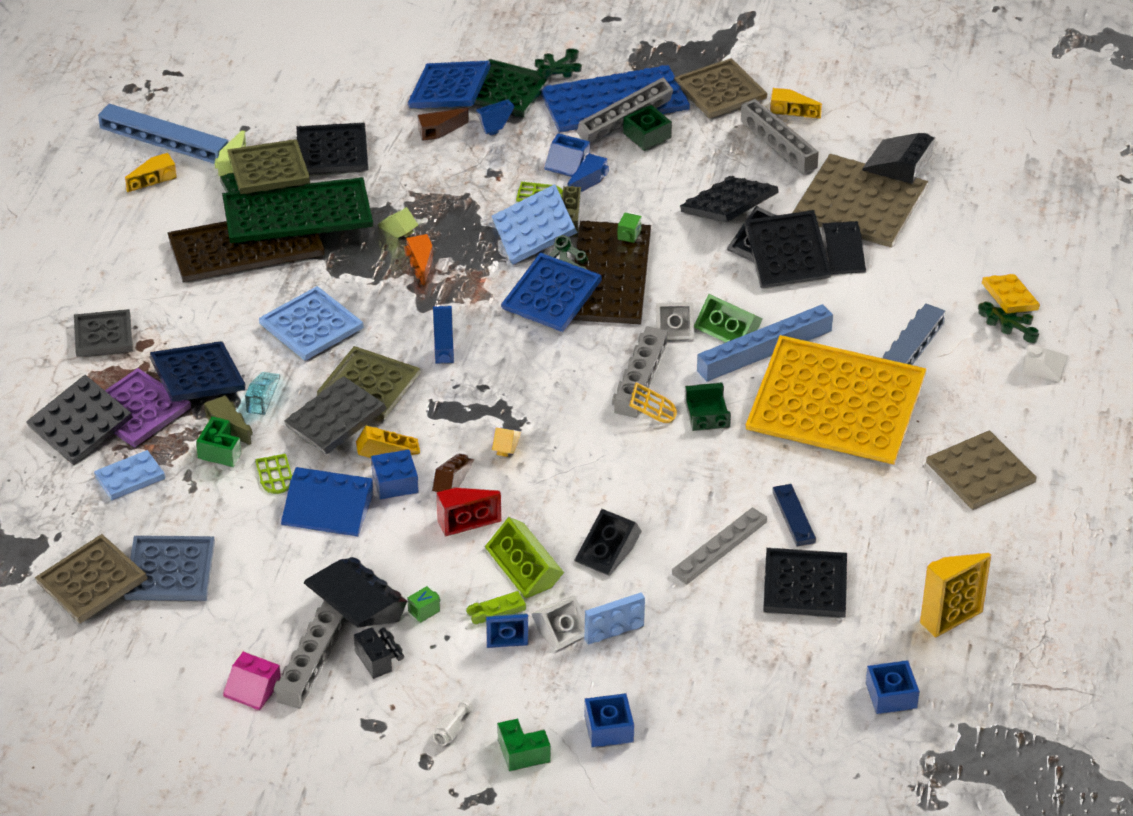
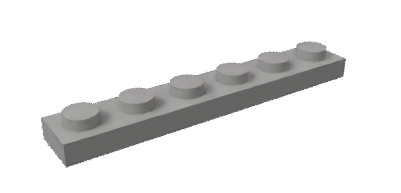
M752 507L672 569V575L686 585L766 524L767 516Z

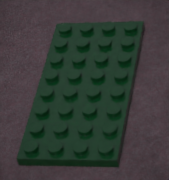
M363 177L315 182L302 186L296 185L268 191L252 192L250 194H240L239 191L222 193L230 243L373 227V218Z

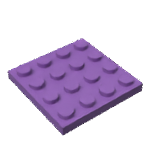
M139 368L105 390L132 413L133 418L113 434L134 448L191 408V403L188 400L171 402L163 384Z

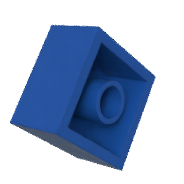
M409 449L371 456L372 475L380 500L419 493L418 475Z
M908 660L867 666L865 683L876 714L917 709L920 691Z
M627 693L584 698V717L591 748L634 742V722Z

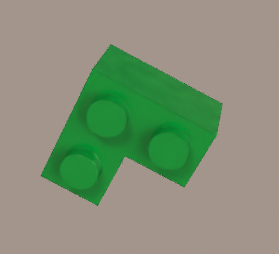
M212 416L196 440L198 459L234 467L241 456L240 438L231 436L229 420Z
M518 718L497 723V740L509 771L551 762V745L545 729L524 734Z

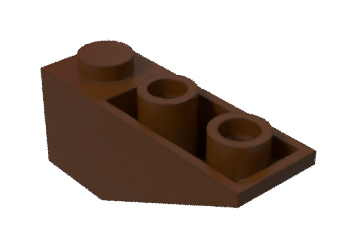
M468 108L418 115V130L422 141L441 138L469 123Z
M456 454L436 468L432 491L440 492L459 488L474 463V459L468 458L466 454Z

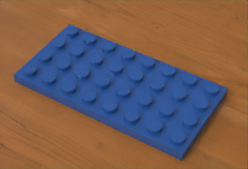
M669 65L544 86L541 93L559 132L578 129L580 121L663 77L672 87L673 93L670 101L656 109L662 114L689 110L690 107L681 87L674 81L675 76Z

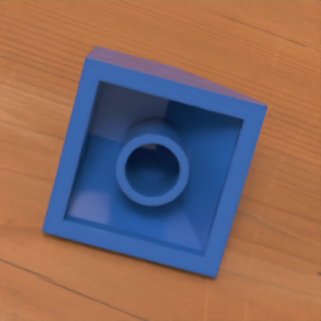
M504 100L476 109L483 131L486 134L489 133V135L499 133V130L503 129L512 113L514 105L509 100Z
M504 614L486 617L487 648L528 646V614Z

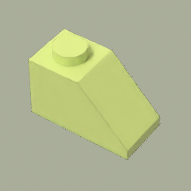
M406 207L390 215L377 225L380 229L396 238L403 235L406 238L414 233L413 229L418 226V223Z

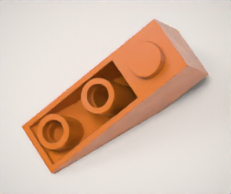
M427 234L406 238L407 246H404L405 254L407 257L409 256L410 265L412 268H415V276L417 279H420L422 285L426 284L433 260L432 243Z

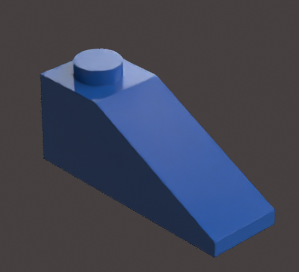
M588 153L567 183V186L581 187V192L600 183L609 172V166H607L608 158Z
M434 306L435 364L454 363L452 306Z

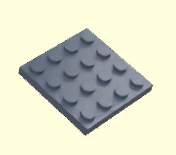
M134 536L130 560L146 573L148 579L124 594L125 600L207 601L215 545L214 536Z

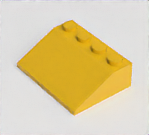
M990 553L943 557L931 562L927 566L920 623L935 638L983 612L992 556Z

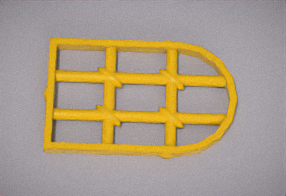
M637 382L635 383L629 404L630 407L663 423H670L675 419L677 410L668 398ZM637 387L640 388V389H642V390H644V391H646V392H647V395H645V394H643L642 392L636 390ZM635 393L643 396L646 399L645 402L635 398ZM650 394L661 399V402L651 398ZM650 400L660 406L659 410L650 406L648 401ZM633 401H636V402L642 404V406H644V408H641V407H639V406L633 404ZM647 407L657 412L658 416L647 411ZM663 407L672 411L673 417L662 411ZM661 415H663V416H665V417H667V418H669V419H663V418H661Z

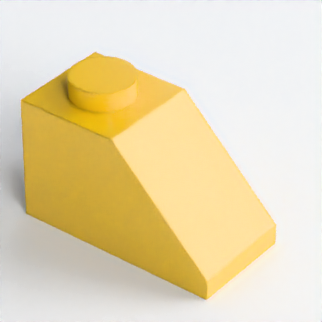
M496 427L492 450L497 451L496 455L508 457V453L514 454L521 432Z

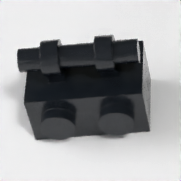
M373 627L354 634L355 653L373 679L392 672V658L396 657L398 661H401L405 657L402 653L403 649L399 644L395 643L393 634L387 631L385 627L379 630L381 637L377 635Z

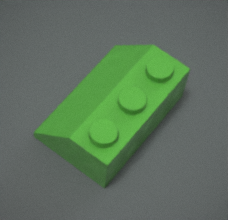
M708 294L694 324V328L721 341L729 342L758 330L763 318Z

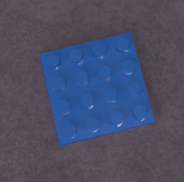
M490 61L426 63L408 101L409 108L473 106L491 67Z
M540 253L501 303V307L511 313L564 332L602 281V277L600 274Z

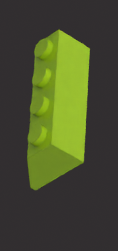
M508 517L484 546L525 598L552 588L564 574V571L524 522Z

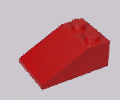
M452 488L436 493L437 521L445 537L501 522V492L498 490Z

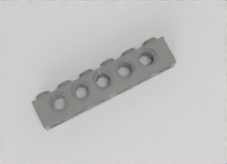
M663 77L580 121L577 133L582 140L592 143L622 127L623 117L650 104L657 108L671 100L673 89Z
M756 99L741 105V122L803 174L817 169L819 151Z
M646 326L644 332L640 333L638 345L634 347L633 357L629 358L628 369L624 370L623 381L619 382L617 394H614L612 398L614 413L637 417L639 411L629 406L634 385L637 382L647 388L650 387L667 346V330ZM637 387L636 390L642 392L645 395L647 394L646 391ZM635 393V398L644 401L643 396ZM633 401V404H635V405H637V406H639V407L642 406V404H640V403H638V402H636V401Z
M326 601L323 602L321 607L317 608L313 622H309L305 636L300 638L298 649L293 651L289 665L284 667L280 681L275 683L274 693H276L277 703L301 708L348 622L343 615Z

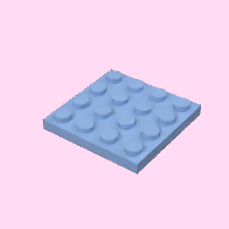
M555 184L492 215L512 265L554 245L555 239L560 235L570 237L577 233Z
M318 286L259 318L260 325L304 361L364 328V324L359 318Z

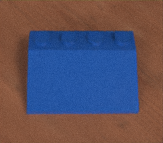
M296 467L290 481L281 525L359 537L373 498V479Z

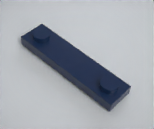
M792 484L774 486L772 488L773 495L796 547L816 543V537Z

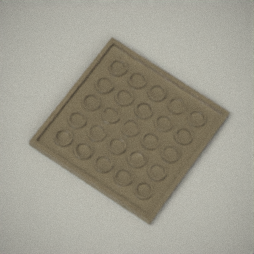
M829 154L792 213L815 210L818 225L821 228L822 223L858 221L863 240L892 248L927 189L928 181L916 178L913 184L865 172L862 171V168L866 163Z

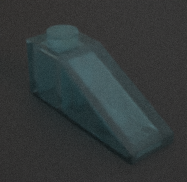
M261 372L250 383L245 394L247 413L266 414L280 380V374Z

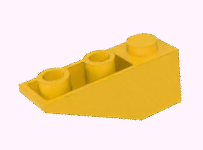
M773 88L770 112L781 115L821 118L822 103L790 89Z
M164 153L151 157L125 176L126 191L131 192L177 178L176 166L170 155Z
M365 425L356 440L358 455L369 458L374 455L408 449L411 455L420 454L418 439Z

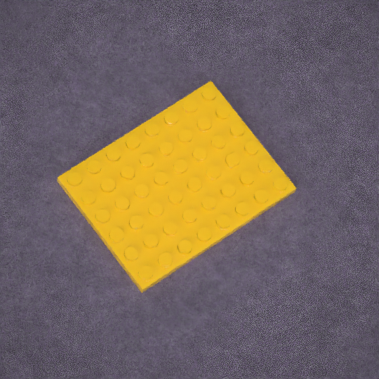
M780 335L745 427L746 430L895 465L926 376L927 368Z

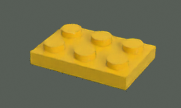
M1015 274L983 277L982 285L1005 313L1039 310L1040 303Z

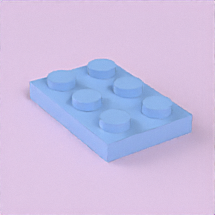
M148 450L94 471L95 478L111 500L165 479V473Z
M642 592L586 610L584 639L587 644L599 642L643 627L645 597Z

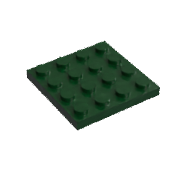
M489 59L491 67L474 105L485 107L509 100L514 105L511 114L525 117L542 93L544 86H547L550 82L551 76L546 79L540 78L536 74V70Z

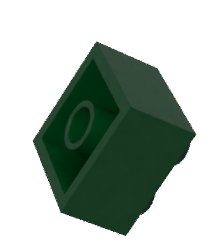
M650 104L623 117V134L645 151L671 138L672 121Z

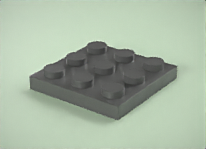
M130 309L74 314L76 357L133 351Z

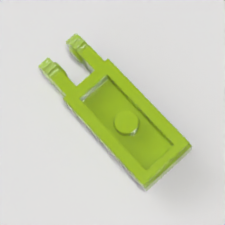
M515 591L481 603H473L467 606L466 612L469 616H472V623L481 624L486 622V617L515 614L525 611L526 603L520 593Z

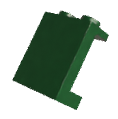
M723 382L685 386L684 401L692 431L730 427L731 413L727 411L724 400Z

